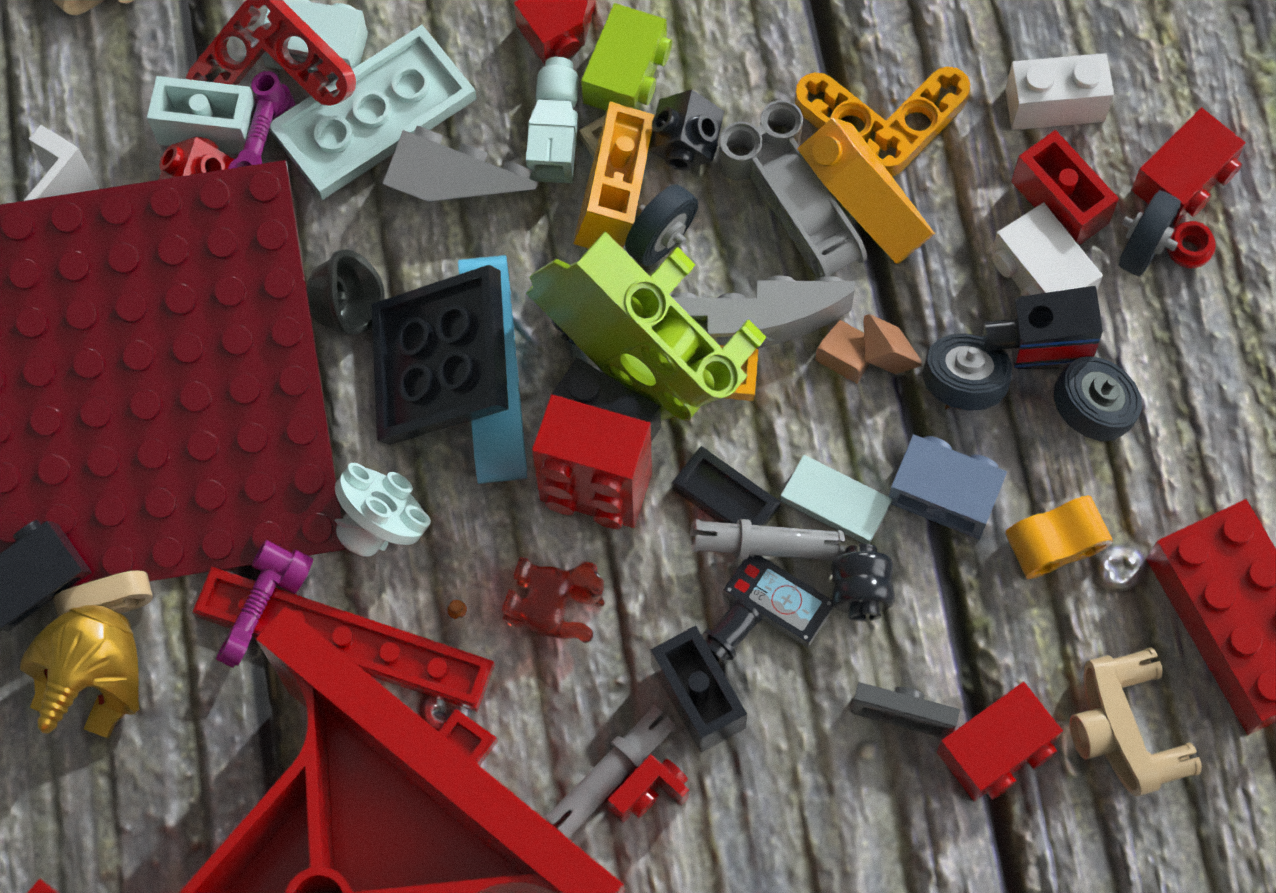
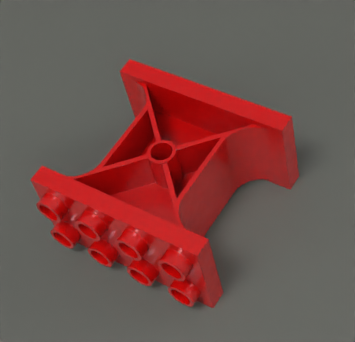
M286 606L256 638L288 693L307 708L308 726L305 742L292 765L179 893H625L624 884ZM39 879L27 893L60 892L42 879Z

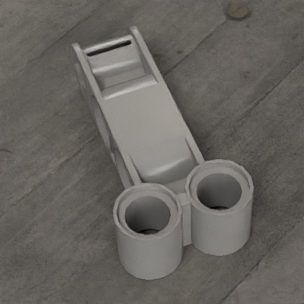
M777 100L769 103L763 109L760 126L757 128L747 122H735L723 129L720 135L718 163L721 172L726 177L736 181L752 179L817 279L830 276L855 261L859 263L865 262L867 260V253L858 233L830 191L824 186L797 150L800 146L803 126L801 110L792 102ZM775 126H784L788 128L790 132L785 134H778L776 132H773L771 128ZM736 147H743L748 149L750 153L739 156L733 154L730 150Z

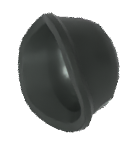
M348 249L335 251L331 259L318 265L312 271L307 283L309 307L313 318L319 324L339 330L344 334H358L372 327L371 304L384 300L385 297L384 285L376 269L363 256Z

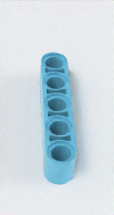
M506 255L458 260L459 274L486 265H491L501 272L509 410L471 421L478 484L528 479Z

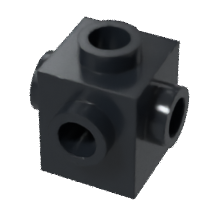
M692 89L659 99L656 114L652 121V133L648 150L662 158L667 166L676 170H689L694 166L712 162L718 147L724 111Z

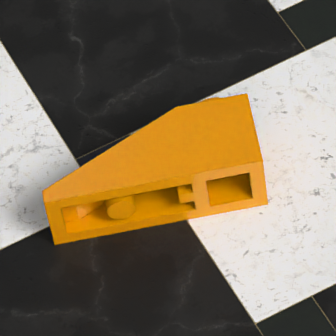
M609 102L579 213L574 245L589 249L604 232H607L622 248L624 247L628 233L635 221L654 114Z
M831 118L797 148L824 186L896 264H900L935 234L853 124Z

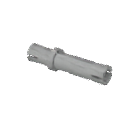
M694 519L690 536H695V540L690 541L691 552L733 553L736 559H747L749 555L833 561L837 556L844 554L845 546H838L839 542L845 541L844 532L840 530L824 531L752 525L751 521L746 519H739L736 524Z
M652 705L646 715L623 738L617 736L611 742L613 749L550 813L544 816L545 819L570 839L571 835L645 761L648 755L671 732L677 729L675 724L666 716L651 731L663 718V712ZM569 814H571V815L559 826V824H560Z

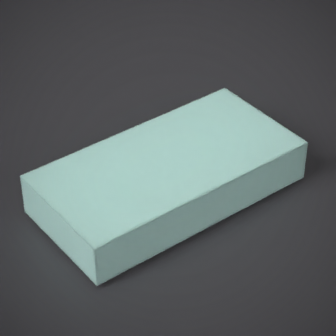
M803 455L781 494L780 502L836 530L843 531L844 534L863 544H870L891 506L892 498Z

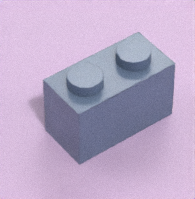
M913 434L890 489L891 505L980 540L1007 471L998 468V464L988 457L977 454L967 456L954 451L947 442L933 436L921 438Z

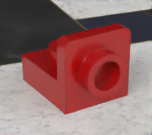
M650 754L608 799V810L622 823L632 814L639 819L658 799L659 794L654 791L658 786L682 806L689 798V789L684 785L688 778L669 759L665 758L660 763Z

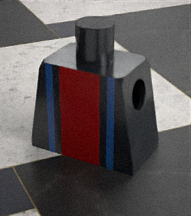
M1096 286L1021 296L1014 299L1010 319L983 322L985 350L1011 349L1013 365L1017 369H1063L1081 357H1094L1103 333Z

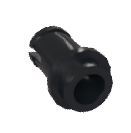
M740 598L735 600L734 605L712 630L706 629L702 633L716 661L721 665L727 659L733 660L737 656L735 649L755 625L759 624L762 620L760 613L751 604Z

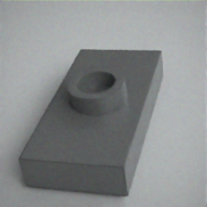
M859 682L851 712L862 717L946 738L956 728L960 709L925 700V695L922 692L912 688L895 687L894 691Z

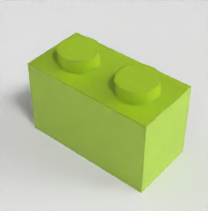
M617 3L613 4L581 80L584 104L607 111L610 101L640 110L642 104L647 106L650 104L657 81L656 78H653V75L658 65L663 67L666 65L672 48V40L667 38V19Z

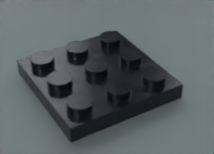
M486 265L371 304L377 441L391 445L509 410L501 272L499 269Z

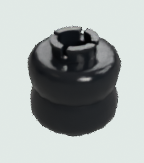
M859 544L860 551L858 552L857 546L851 545L845 548V554L837 556L831 563V573L835 583L832 593L834 607L841 612L849 613L848 618L852 621L865 622L867 621L866 614H869L870 621L881 618L880 612L888 610L895 603V592L891 582L894 569L892 559L884 553L877 552L875 545Z

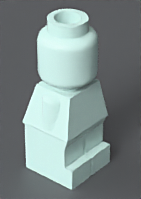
M564 57L547 59L545 66L539 71L537 76L535 95L537 104L532 110L528 122L529 131L526 152V166L528 169L533 170L530 179L536 182L573 183L578 113L572 109L577 102L579 76L573 69V62Z

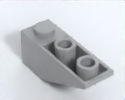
M418 125L415 128L414 134L405 130L402 131L383 184L428 202L536 190L538 182L530 179L533 170L507 160L502 169L485 162L488 155L487 152L461 143L458 151L441 145L443 135Z

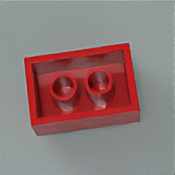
M551 394L532 448L540 501L545 502L546 507L563 515H573L574 511L593 516V520L596 523L607 528L621 529L622 525L635 529L652 477L651 423Z

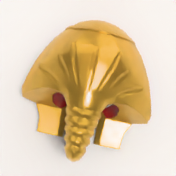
M98 605L70 608L69 611L48 624L35 637L21 659L20 670L34 679L35 695L30 708L40 712L37 722L38 729L42 733H50L57 727V723L63 719V714L68 712V707L73 704V700L78 696V692L86 687H94L102 694L97 696L84 730L109 739L115 725L125 714L135 715L139 710L138 657L133 632L128 618L111 609Z

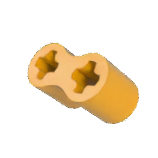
M1089 495L1073 499L1051 511L1027 517L1005 531V535L1026 579L1043 576L1066 564L1091 557L1105 550L1113 543V539L1092 497Z

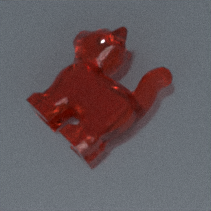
M520 556L514 572V579H517L518 586L530 590L527 597L520 598L518 592L508 589L502 607L504 623L518 628L525 627L542 637L575 638L583 643L590 642L593 639V631L589 626L581 622H566L564 618L569 599L583 605L597 607L605 605L602 597L604 580L597 571V565L592 562L583 561L573 569L563 570L554 566H536L528 558Z

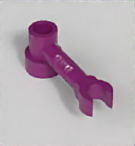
M260 72L251 82V87L255 94V112L243 151L239 152L238 157L231 162L228 169L262 164L261 155L272 120L296 106L290 90L280 82L274 72Z
M268 540L262 543L252 562V567L261 572L253 586V590L250 592L251 594L248 596L249 599L246 600L244 608H242V612H240L234 626L222 643L215 658L216 660L231 668L240 664L259 622L258 619L261 618L260 615L263 614V610H265V606H267V602L270 600L269 597L272 596L276 586L295 594L306 579L312 566L313 558L296 549L291 553Z

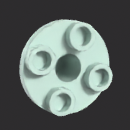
M350 463L336 481V497L346 512L342 519H335V522L338 524L336 533L340 542L349 551L357 555L367 557L376 554L379 549L385 551L388 542L400 545L413 544L420 539L430 525L431 520L416 499L410 494L413 490L411 483L399 473L389 472L385 476L358 463Z

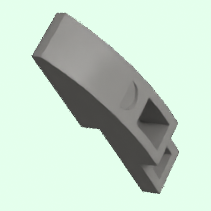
M773 276L767 280H757L756 298H746L738 293H726L718 298H698L696 295L686 292L675 293L670 296L719 345H725L743 323L749 319L766 336L763 343L758 347L762 348L809 334L851 311L855 294V281H843L841 278L834 276L820 277L815 281H795L788 276Z

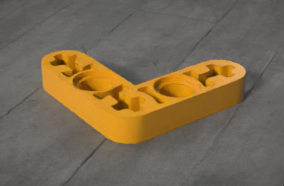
M947 66L939 68L885 120L830 76L814 72L805 75L798 82L795 105L801 110L803 117L817 129H820L831 118L840 120L850 115L860 118L864 122L865 127L859 134L890 175L896 176L964 108L970 92V81L968 76L956 67ZM951 85L957 88L956 94H946L940 101L939 108H937L934 103L939 97L940 88L947 89ZM820 91L825 93L824 102L818 98L813 102L808 101V92L814 95ZM830 108L833 112L831 117L828 118V110ZM911 113H922L930 119L931 125L922 131L913 130L908 127L905 118ZM872 132H876L874 141L869 139ZM891 147L896 149L895 158L891 155L886 156L884 159L879 157L880 148L885 151Z

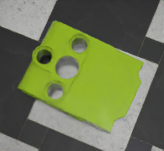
M604 232L574 264L569 265L556 259L529 276L532 286L526 294L575 342L604 374L661 406V421L672 417L689 421L700 407L726 398L734 393L748 376L740 367L766 338L748 319L722 348L669 295L695 266L679 247H676L653 274L649 276L607 232Z

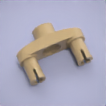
M1152 647L1114 659L1106 655L1088 660L1084 667V689L1089 711L1071 715L1070 733L1079 755L1087 760L1105 754L1121 783L1136 797L1158 791L1161 784L1188 776L1199 775L1202 768L1199 757L1193 759L1189 757L1197 752L1194 745L1190 742L1155 754H1150L1146 750L1122 688L1161 679L1163 671L1161 662L1151 663L1150 661L1158 657Z

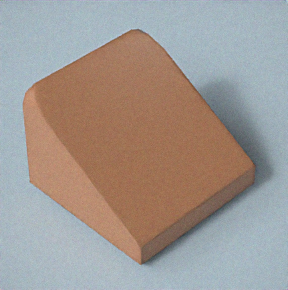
M871 314L864 315L866 362L893 374L922 366L921 359L898 327Z
M839 320L818 346L815 361L858 384L870 365L869 362L865 361L864 333Z

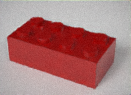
M1244 499L1157 540L1146 560L1247 736L1276 723V548L1247 499Z

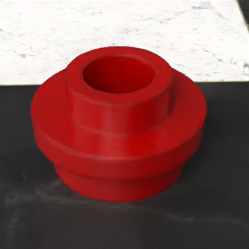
M1188 221L1173 228L1174 232L1170 239L1178 242V245L1174 251L1166 249L1168 255L1176 264L1185 268H1199L1211 260L1215 252L1216 242L1211 230L1205 224L1197 221ZM1191 242L1196 245L1198 251H1189L1182 246V243Z

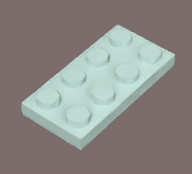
M423 25L415 28L353 68L356 88L353 94L346 100L336 105L328 106L320 104L310 96L272 120L269 128L270 133L322 200L394 154L403 130L414 134L417 125L430 130L477 99L475 89ZM338 79L325 86L328 91L331 92L338 89L335 85Z

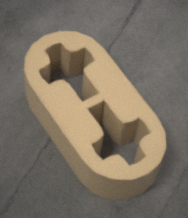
M127 571L63 590L56 594L53 600L58 618L69 611L70 608L84 605L103 606L121 614L147 605L153 600V595L146 572Z

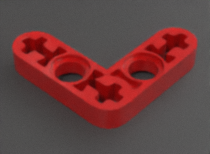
M246 0L186 75L188 80L207 82L205 75L213 73L221 67L226 71L220 73L213 83L238 85L266 51L320 104L336 105L349 98L356 88V78L351 67L283 0ZM266 6L270 10L267 15L269 23L257 27L254 32L247 27L254 25L260 18L261 13L258 9ZM231 36L239 38L245 44L247 51L246 57L242 62L235 61L228 54L227 42ZM292 36L300 37L307 44L308 56L304 62L296 61L289 54L288 42ZM321 58L323 62L316 66L318 70L309 73L307 69L315 65ZM334 73L339 78L335 84L338 89L330 92L325 87L329 81L326 76Z

